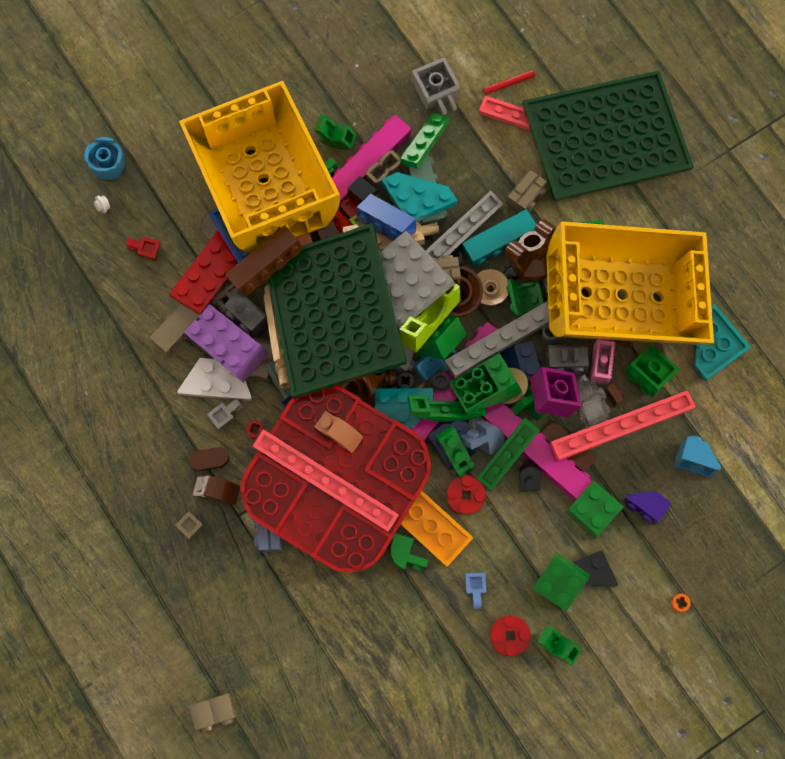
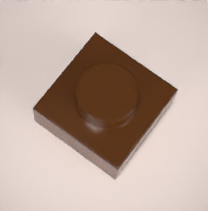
M611 384L605 389L604 393L614 408L622 403L624 400L623 393L619 387Z

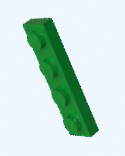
M432 113L400 158L401 164L418 169L448 126L449 117Z
M524 418L477 479L492 491L541 430L527 418Z

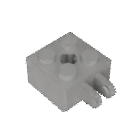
M445 57L412 71L411 81L427 111L438 107L440 113L445 115L447 112L444 103L448 102L452 111L457 109L454 99L460 97V85Z

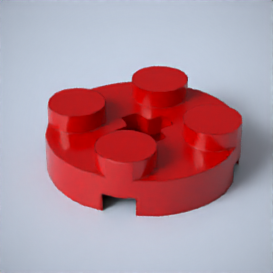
M469 475L454 479L446 493L449 507L460 515H472L482 508L486 497L485 489L481 482ZM462 491H465V492H468V491H469V492L471 493V494L469 495V497H470L471 499H470V500H467L466 498H465L464 500L461 499V497H462V495H463L461 492H462Z
M513 615L501 617L491 628V644L501 655H519L529 645L531 638L529 627L519 617ZM506 631H513L515 633L514 641L511 639L507 641L505 639L507 637V635L505 634Z

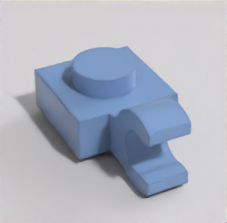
M465 573L466 595L472 594L473 609H481V594L487 593L485 573Z

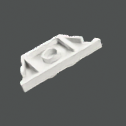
M199 358L178 389V395L252 401L246 381L244 383L215 359Z

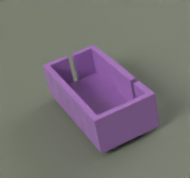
M209 304L202 314L198 316L200 320H194L184 333L244 383L265 359L268 352Z

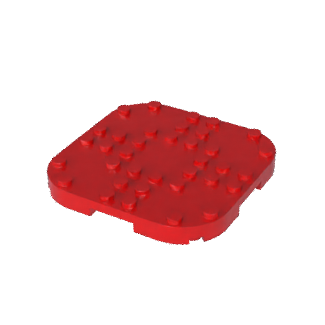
M335 386L297 399L292 397L270 434L399 515L390 530L386 531L261 451L257 452L242 478L241 497L243 505L251 518L258 524L329 568L347 573L369 568L383 555L428 480L431 468L428 448L421 437L414 431L363 402L361 398L341 386ZM325 411L342 419L363 436L353 453L339 446L331 438L314 428Z

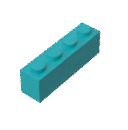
M526 209L463 242L461 246L462 252L472 268L475 266L480 267L488 259L501 256L510 242H519L525 233L534 231L536 223Z

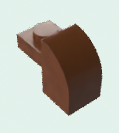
M212 476L197 477L193 496L212 499L223 504L235 505L240 486Z

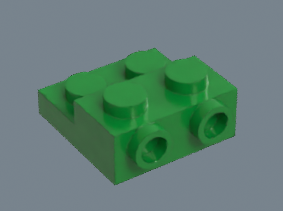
M650 344L624 372L629 381L636 382L641 387L643 394L653 397L680 369L655 346Z

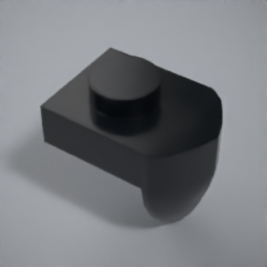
M528 461L519 468L521 492L540 491L539 469L535 464Z

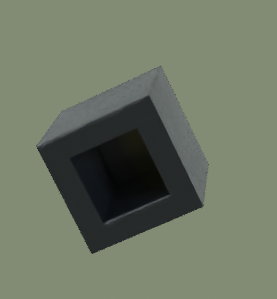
M359 176L348 187L347 197L359 205L370 194L376 196L377 189Z

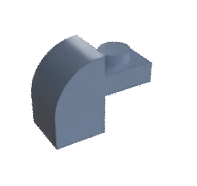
M485 420L475 421L476 428L460 436L462 443L470 449L479 446L480 449L490 455L499 451L505 443L502 430Z

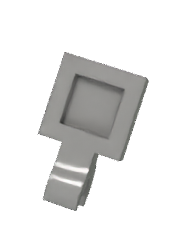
M237 399L228 406H225L222 402L207 415L215 426L221 430L235 419L232 414L242 409L243 406Z

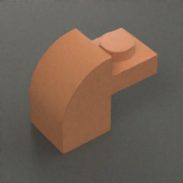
M327 411L323 413L314 426L315 429L351 453L354 452L363 438L356 429Z

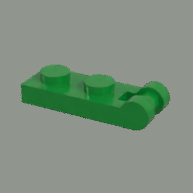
M452 425L435 436L458 477H462L468 470L476 468L456 429ZM463 461L465 462V464H463L462 466H459V464H460L461 462H463Z

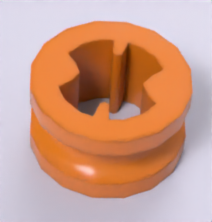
M678 594L672 598L671 607L674 611L681 613L689 609L691 602L685 594ZM680 598L685 603V607L682 606L681 609L678 608L679 604L676 603V600L678 601Z

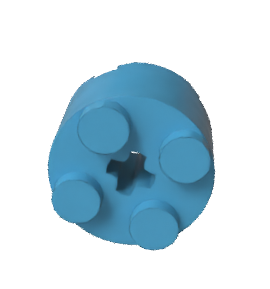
M100 137L86 147L85 160L94 177L101 180L120 178L125 169L126 160L121 147L115 140L108 137Z

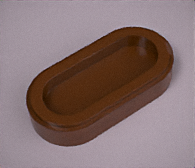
M215 447L195 451L191 454L189 462L194 470L204 471L225 466L229 456L224 448Z

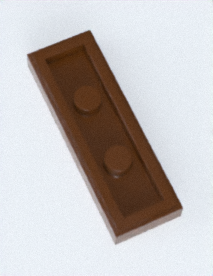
M553 420L541 432L546 437L545 441L549 444L554 440L569 435ZM588 450L568 457L576 464L575 467L580 471H586L597 459Z

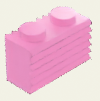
M596 340L593 346L589 382L609 383L612 378L615 342Z

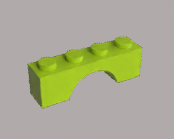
M454 284L428 306L419 317L413 318L410 316L399 329L403 346L415 352L421 348L460 302L459 285Z

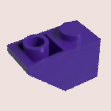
M656 491L628 494L623 500L628 509L633 512L637 511L642 515L641 518L645 522L653 523L654 525L672 504Z

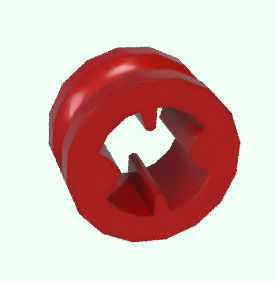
M257 420L249 422L246 428L249 437L255 439L258 435L255 432L251 433L252 426H260L258 429L259 433L264 429L263 424Z

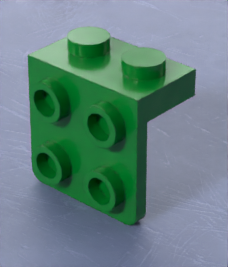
M513 279L507 280L508 286H506V290L512 302L510 309L515 316L521 317L545 303L540 280L519 284Z

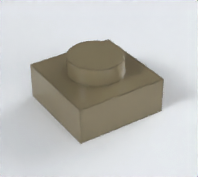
M190 511L175 524L189 540L204 526Z

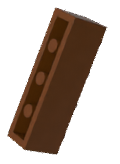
M284 225L229 270L226 276L245 297L252 293L262 282L267 281L278 269L283 268L290 259L296 257L304 247L287 226Z

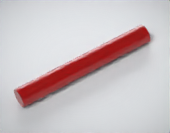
M531 70L483 88L484 94L487 95L535 77V72Z

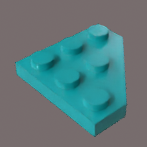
M398 172L381 179L383 188L396 208L416 218V222L457 205L458 200L448 186Z
M715 303L711 306L714 343L711 345H696L694 368L705 382L751 348Z
M376 389L375 409L412 429L422 418L411 414L408 395L427 396L428 401H434V389Z

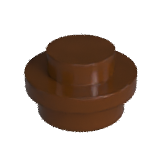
M391 369L386 370L383 384H386L387 388L397 384V373Z

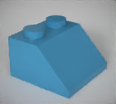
M693 435L691 437L688 436L679 445L674 463L675 467L712 478L720 471L721 466L708 443L702 441V438Z

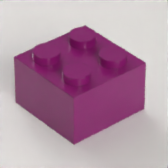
M541 367L530 378L536 412L569 418L581 407L575 373Z

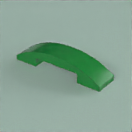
M408 395L410 412L419 418L433 421H462L486 415L485 408L466 413L460 401H428L427 396Z

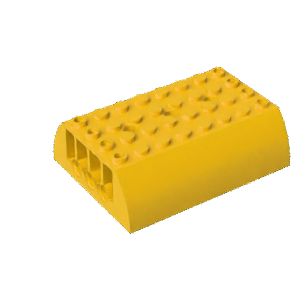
M284 81L179 121L231 239L239 249L248 253L253 252L284 225L287 226L295 237L299 238V235L326 227L335 216L340 203V194ZM249 150H255V153L252 155L246 154ZM262 178L269 179L266 183L259 182Z
M562 221L558 224L546 255L549 329L555 336L691 345H711L714 343L707 237L705 232ZM586 289L589 292V297H584L581 290ZM618 291L625 294V300L618 297ZM653 294L660 296V302L654 300Z

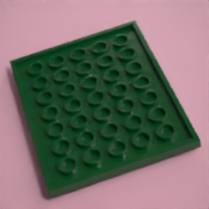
M659 70L522 101L527 122L554 202L689 171L694 167Z
M372 223L304 245V249L296 257L290 259L283 268L278 269L268 279L291 395L294 399L407 364L378 240Z

